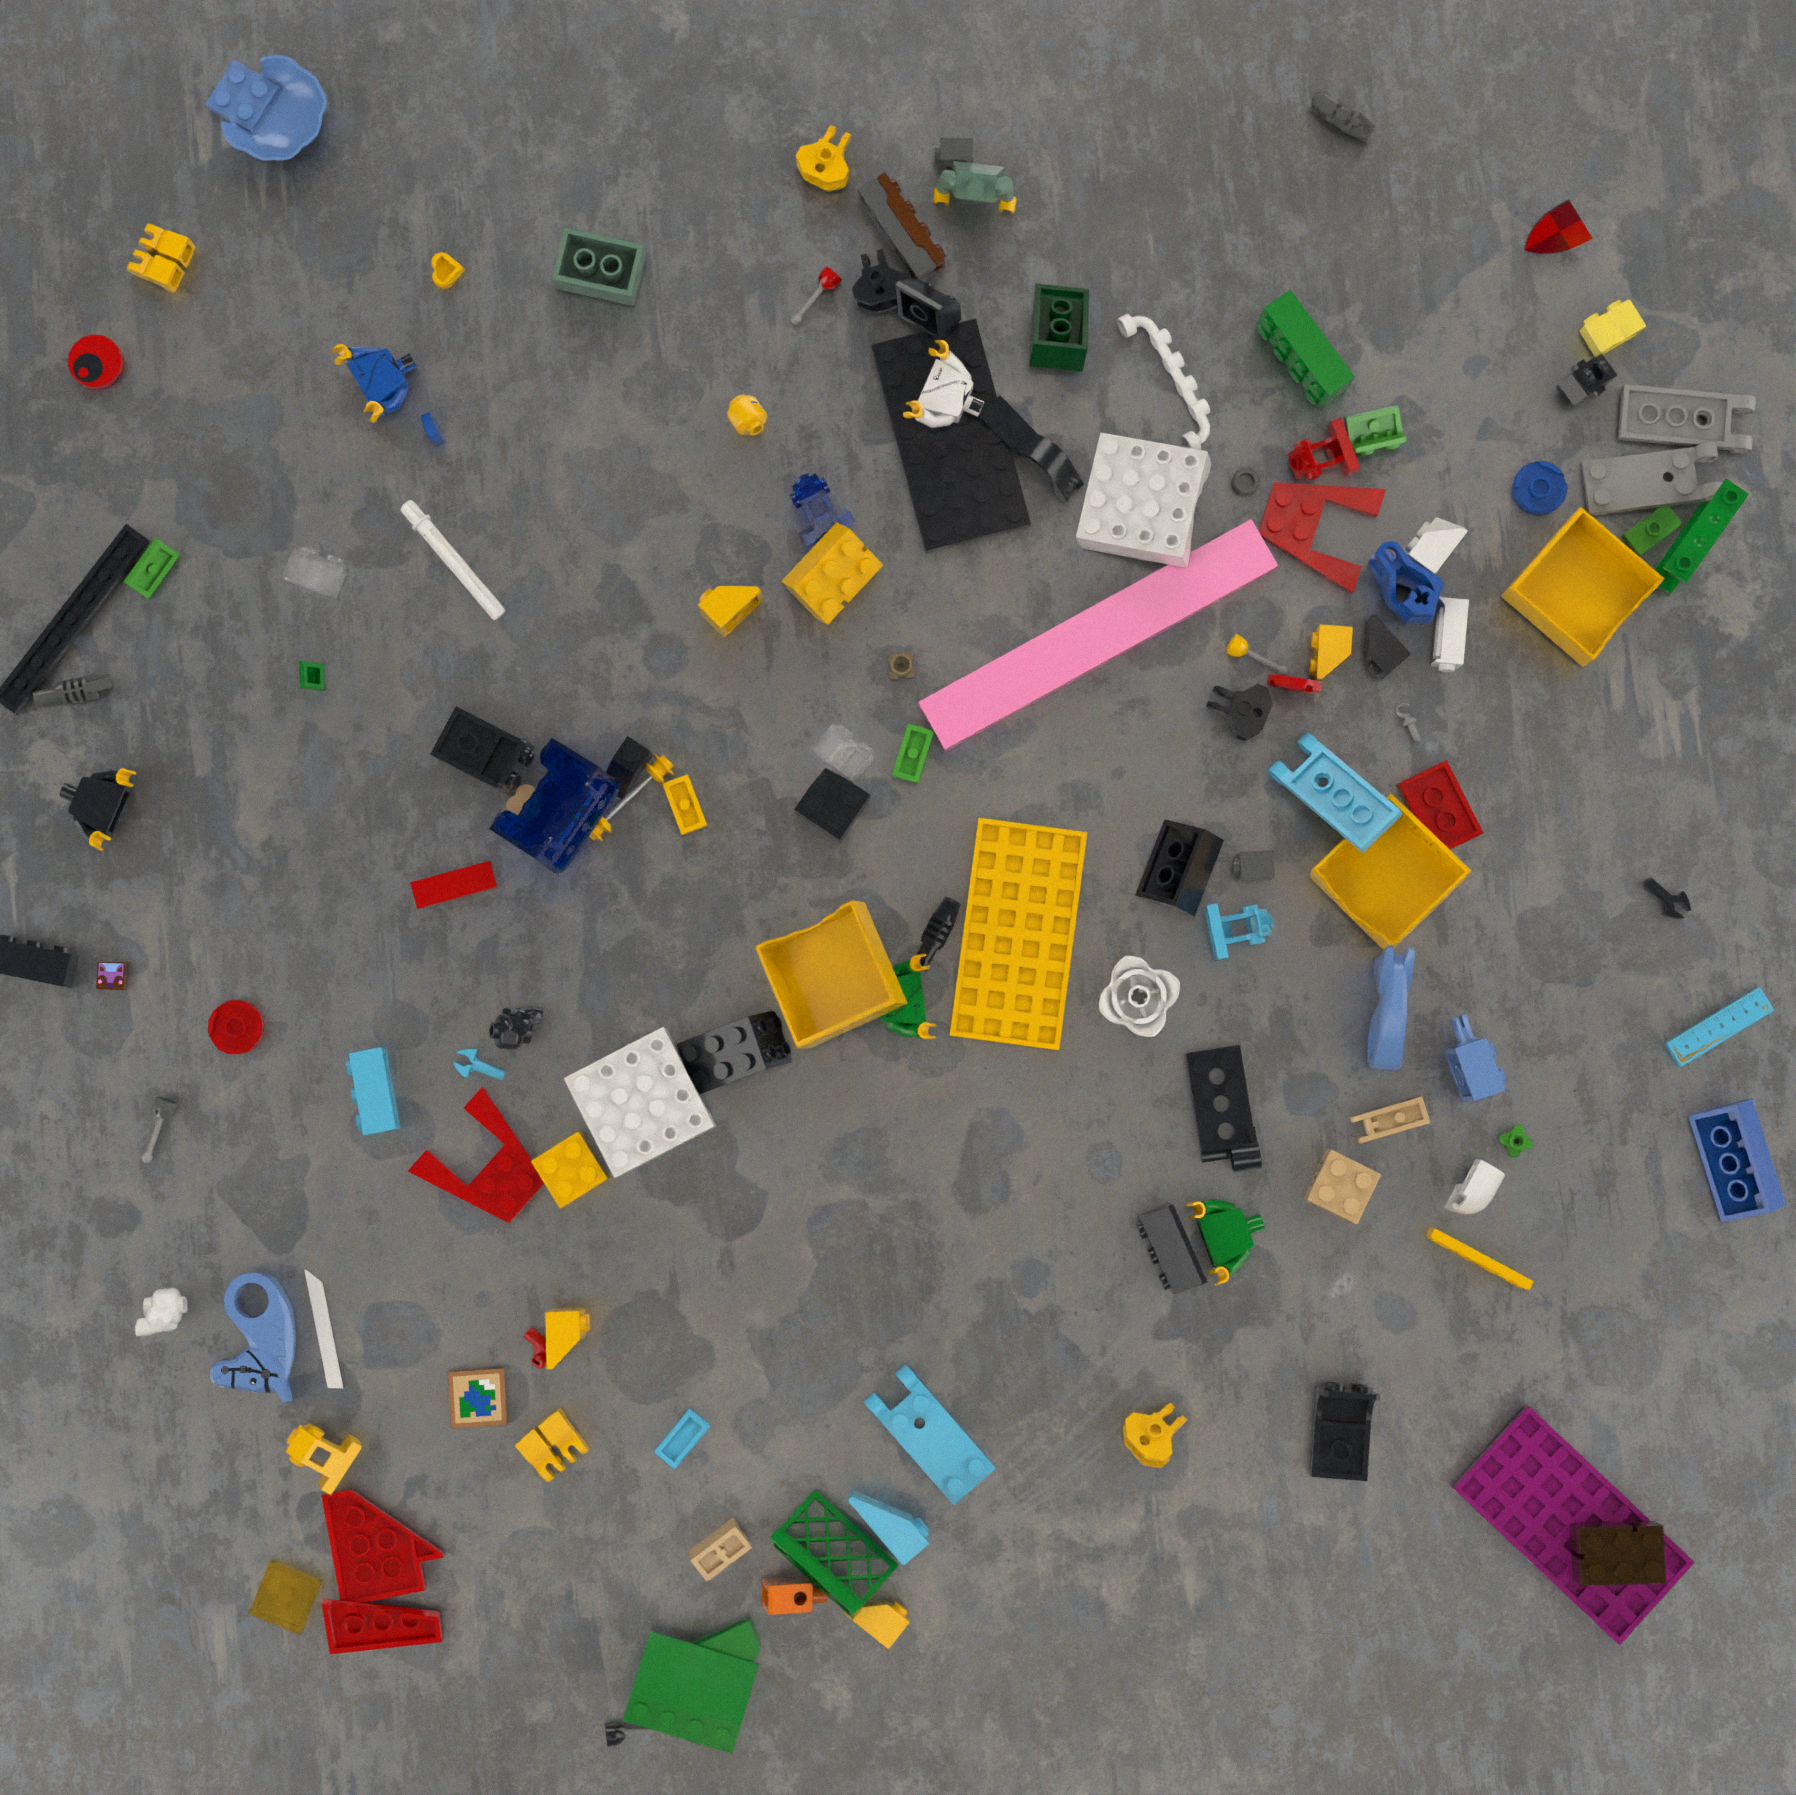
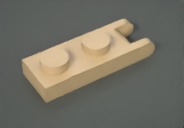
M1422 1096L1350 1117L1352 1123L1362 1120L1367 1136L1357 1138L1358 1144L1431 1123Z

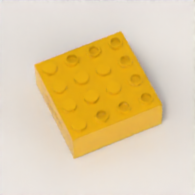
M1580 507L1567 519L1509 585L1501 597L1584 667L1599 655L1618 627L1665 578Z
M1391 793L1386 798L1401 810L1402 816L1364 853L1344 838L1312 869L1310 878L1384 951L1389 945H1393L1394 950L1467 879L1471 872L1448 847Z
M849 901L841 905L834 913L826 916L821 922L809 928L794 931L786 936L767 940L755 946L797 1049H811L908 1004L865 902Z

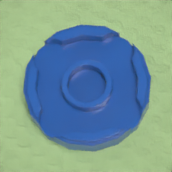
M1535 461L1522 467L1514 477L1512 484L1513 498L1518 507L1526 513L1536 516L1548 515L1557 510L1565 500L1568 490L1563 472L1553 463L1545 461Z

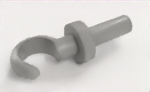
M1401 702L1396 706V714L1398 717L1405 719L1403 725L1405 728H1409L1414 741H1419L1421 738L1414 725L1417 721L1415 718H1411L1409 713L1402 714L1399 712L1401 706H1409L1407 702Z

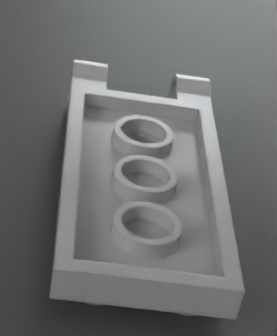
M1624 384L1621 394L1618 440L1696 447L1704 443H1716L1717 449L1729 450L1733 453H1750L1752 451L1753 437L1742 434H1730L1732 411L1739 414L1754 413L1756 397L1752 395ZM1698 416L1706 418L1707 422L1705 425L1698 423Z
M1704 443L1690 448L1582 461L1581 470L1588 513L1591 516L1709 502L1722 482H1710L1698 486L1694 463H1707L1718 459L1716 443ZM1669 473L1673 476V480L1666 482L1663 479V475Z

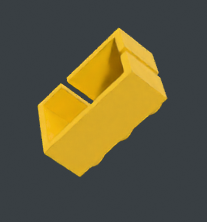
M836 522L787 574L781 583L816 619L828 625L844 608L841 603L843 601L849 603L879 571L883 564L868 548L864 547L863 542L850 528Z

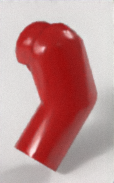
M531 1327L523 1338L534 1346L533 1366L542 1369L547 1366L546 1338L535 1328Z

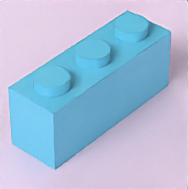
M379 1047L348 1053L349 1060H346V1069L349 1077L353 1076L354 1087L351 1088L353 1103L358 1104L359 1114L356 1115L358 1130L363 1132V1136H369L401 1129L386 1048Z

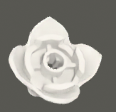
M1125 956L1114 966L1111 982L1100 995L1099 1010L1110 1022L1126 1025L1137 1035L1154 1037L1165 1025L1167 1009L1176 1002L1179 996L1180 981L1168 971L1151 969L1147 962L1139 957ZM1137 989L1139 993L1144 992L1145 999H1142L1143 1004L1138 1005L1137 1001H1132L1133 990Z

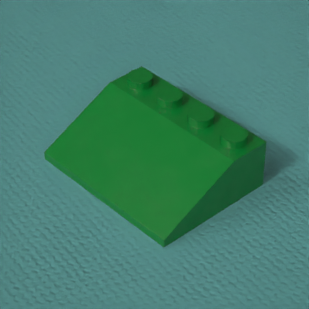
M650 1631L623 1721L733 1754L759 1663Z

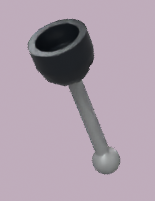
M605 1723L607 1747L621 1744L626 1735L657 1732L645 1727L625 1729L620 1723Z

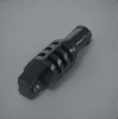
M945 897L932 914L921 936V942L923 943L917 955L926 954L925 957L920 959L922 967L930 965L936 951L943 949L955 925L961 904L951 898Z

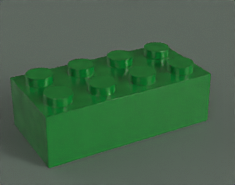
M1291 290L1267 305L1257 322L1259 334L1264 340L1270 341L1274 347L1275 356L1279 361H1285L1290 368L1289 373L1292 379L1297 384H1302L1306 390L1305 395L1311 404H1317L1321 410L1347 391L1355 378L1354 374Z

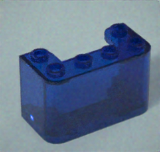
M551 738L540 752V763L548 770L546 775L538 782L537 788L523 804L518 815L510 810L497 814L489 830L553 873L559 874L567 869L618 793L619 784L599 766Z

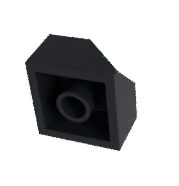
M825 768L808 788L794 811L795 814L838 843H841L870 801L871 795L848 779Z

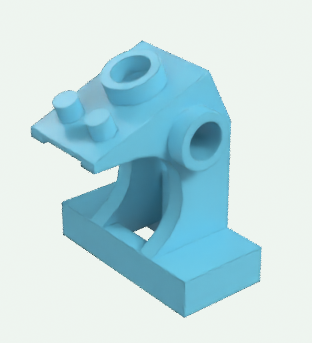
M1218 904L1205 906L1204 912L1215 961L1229 958L1226 945L1249 941L1250 945L1266 942L1265 937L1272 936L1271 929H1274L1271 913H1267V909H1259L1258 904L1242 907L1243 913L1220 917ZM1245 919L1248 934L1233 937L1230 922Z

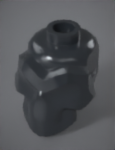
M504 1008L502 1013L497 1016L495 1022L490 1024V1038L494 1039L495 1045L500 1049L517 1050L522 1043L529 1044L532 1038V1025L540 1024L543 1017V1008Z

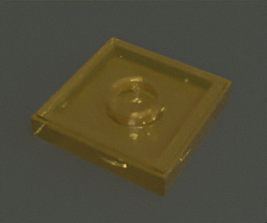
M271 1560L248 1614L301 1635L324 1580Z

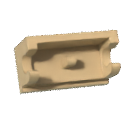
M732 1517L688 1552L690 1561L706 1582H708L748 1552L752 1546L746 1533L743 1534L738 1522Z

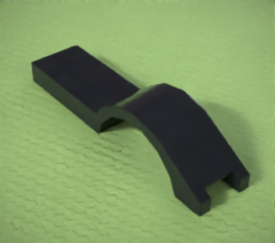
M1001 395L979 415L1018 456L1031 459L1043 469L1053 484L1054 493L1064 504L1070 499L1068 494L1075 487L1080 489L1084 485L1070 459L1062 449L1043 435H1038Z

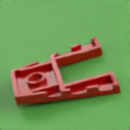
M1274 482L1258 531L1263 540L1284 553H1289L1300 560V563L1307 567L1310 566L1321 573L1323 577L1339 584L1352 594L1362 566L1310 550L1326 501L1377 517L1386 490Z
M481 1087L464 1106V1109L498 1138L504 1146L469 1185L461 1180L429 1150H426L418 1158L408 1172L507 1223H511L545 1183L531 1162L533 1159L520 1143L519 1138L510 1128L486 1089Z

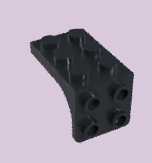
M456 706L430 755L510 795L511 791L515 792L522 781L520 774L525 766L529 767L535 757V752H533L535 747L527 739L513 736Z
M775 1011L748 1016L677 1043L683 1065L699 1095L748 1076L791 1063L792 1061L790 1046L785 1041L782 1023Z
M1324 1381L1323 1386H1316L1310 1476L1367 1481L1372 1411L1375 1401L1380 1400V1394L1374 1392L1373 1387H1368L1365 1384H1351V1388H1345V1385H1340L1341 1383Z

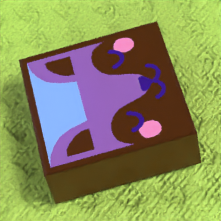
M98 962L96 989L126 990L128 963Z

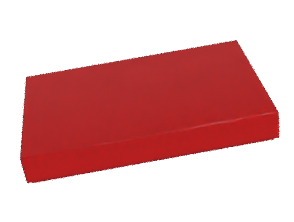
M1447 760L1397 784L1409 811L1450 850L1484 833Z

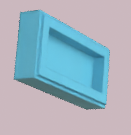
M689 1408L653 1452L675 1470L711 1425Z

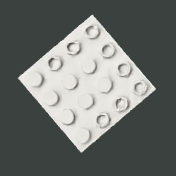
M1100 433L1076 534V539L1081 548L1187 568L1191 551L1195 508L1198 497L1202 493L1203 484L1209 477L1212 464L1208 451Z
M665 1027L564 1078L614 1178H618L717 1127L693 1085L674 1042Z

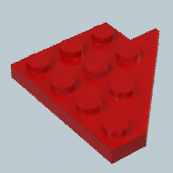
M353 1489L336 1491L331 1495L328 1493L321 1495L340 1600L366 1603L426 1590L421 1562L443 1558L444 1552Z

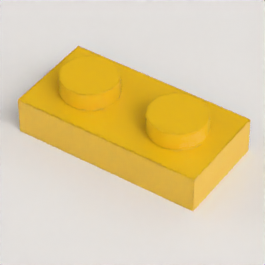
M688 774L662 784L682 836L708 826Z

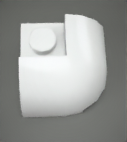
M1475 1159L1463 1184H1456L1444 1208L1458 1214H1476L1485 1209L1492 1201L1505 1174L1487 1162Z

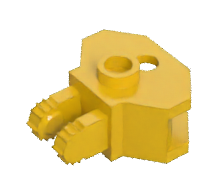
M833 125L829 126L823 139L819 138L817 143L800 146L796 154V165L803 180L827 192L845 188L849 180V168L844 160V152L852 134L845 132L841 137L839 145H833L831 141L836 134L837 128Z
M1172 1403L1167 1404L1158 1413L1154 1412L1152 1415L1133 1412L1125 1419V1425L1122 1427L1124 1445L1144 1466L1163 1468L1171 1459L1173 1454L1171 1443L1173 1435L1187 1421L1184 1416H1180L1170 1426L1165 1423L1164 1419L1175 1408Z

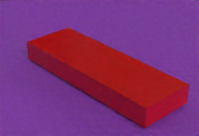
M491 861L410 882L418 910L498 888Z

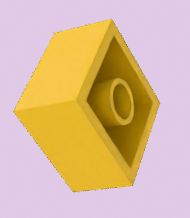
M582 1131L574 1133L531 1161L560 1209L568 1206L611 1178Z

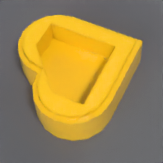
M445 252L436 253L431 259V265L434 270L432 279L434 284L440 289L450 288L465 271L462 265Z

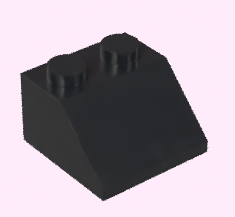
M917 278L900 280L895 284L899 317L938 340H944L960 322V303L953 296L945 295L932 284L924 283Z

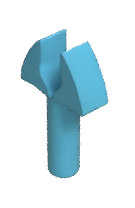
M478 1049L457 1051L458 1054L469 1057V1060L472 1062V1065L468 1064L466 1066L453 1062L455 1068L465 1078H469L470 1072L473 1071L499 1080L505 1077L506 1072L504 1069L478 1059Z

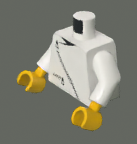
M935 340L940 350L937 352L935 349L929 348V354L940 357V360L936 359L919 400L906 402V405L911 406L912 412H903V416L907 419L915 417L917 421L931 428L949 426L953 422L958 423L963 411L978 417L984 401L970 396L974 382L971 381V375L962 362L949 351L947 342Z

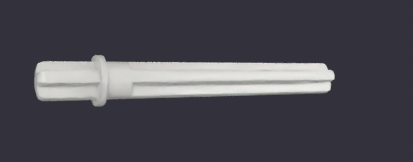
M413 500L405 502L401 507V512L412 523V529L418 531L489 616L493 620L499 619L505 613V608L430 521V515H425Z

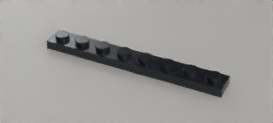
M128 524L124 525L1 685L0 704L14 714H19L32 697L33 692L42 684L151 541Z

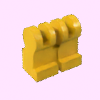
M146 224L144 232L153 237V239L148 240L141 237L138 244L149 252L159 255L153 257L148 252L134 250L133 256L142 261V263L129 262L126 269L132 274L153 282L175 294L184 274L180 266L187 268L196 246L188 237L169 230H163L152 224Z
M560 1407L514 1445L548 1483L555 1478L548 1463L553 1464L561 1473L566 1469L561 1456L557 1455L551 1447L556 1444L561 1451V1455L572 1464L577 1461V1458L570 1449V1445L575 1446L583 1455L589 1451L587 1443L575 1430Z

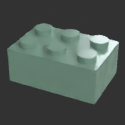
M564 227L552 276L555 289L634 306L646 259L644 245Z

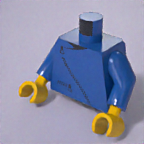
M337 344L332 349L331 353H339L341 355L334 360L336 365L343 364L346 359L350 361L346 364L368 400L363 413L373 412L370 418L372 423L378 421L380 415L384 416L400 409L407 396V390L410 388L404 374L417 368L410 353L395 360L389 349H382L381 347L347 348L343 344Z

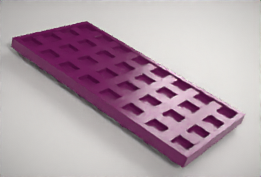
M1527 1405L1452 1486L1467 1503L1618 1645L1623 1643L1695 1563L1664 1534L1666 1583L1581 1586L1574 1582L1572 1555H1579L1584 1558V1554H1579L1571 1549L1570 1524L1624 1522L1629 1525V1522L1651 1520Z

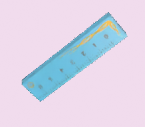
M1757 987L1664 1044L1678 1067H1682L1775 1010L1762 989Z

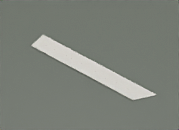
M305 1270L327 1387L343 1388L323 1282Z

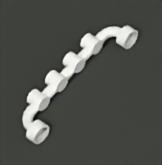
M1125 314L1117 318L1118 328L1125 338L1136 334V327H1143L1147 330L1152 346L1161 355L1166 371L1173 377L1178 393L1184 397L1191 417L1197 421L1200 428L1197 434L1190 431L1182 435V445L1186 448L1201 450V444L1207 440L1210 434V424L1206 416L1210 413V407L1204 398L1197 400L1193 391L1198 388L1192 375L1187 377L1183 375L1180 369L1185 366L1182 355L1178 351L1173 354L1168 347V344L1172 343L1170 333L1166 328L1159 330L1156 324L1145 316L1131 317L1129 314Z

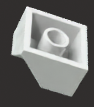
M1436 517L1431 523L1425 521L1416 533L1420 538L1418 539L1415 536L1405 547L1404 551L1413 562L1435 574L1468 530Z

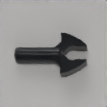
M1650 877L1645 880L1644 886L1665 905V910L1661 915L1671 919H1683L1684 917L1676 912L1675 903L1680 904L1686 911H1691L1689 899L1684 891L1679 892L1678 895H1671L1653 878Z

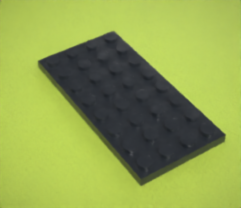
M975 318L959 322L944 341L947 342L949 351L962 362L971 375V381L974 382L970 396L984 401L981 414L997 398ZM924 331L872 344L871 348L925 552L929 553L1031 527L1011 448L980 416L977 417L963 411L958 423L953 422L949 426L931 428L917 421L915 417L907 419L903 416V412H912L911 406L906 405V402L919 400L936 359L940 360V357L929 354V348L939 352L940 347L935 342L938 339Z

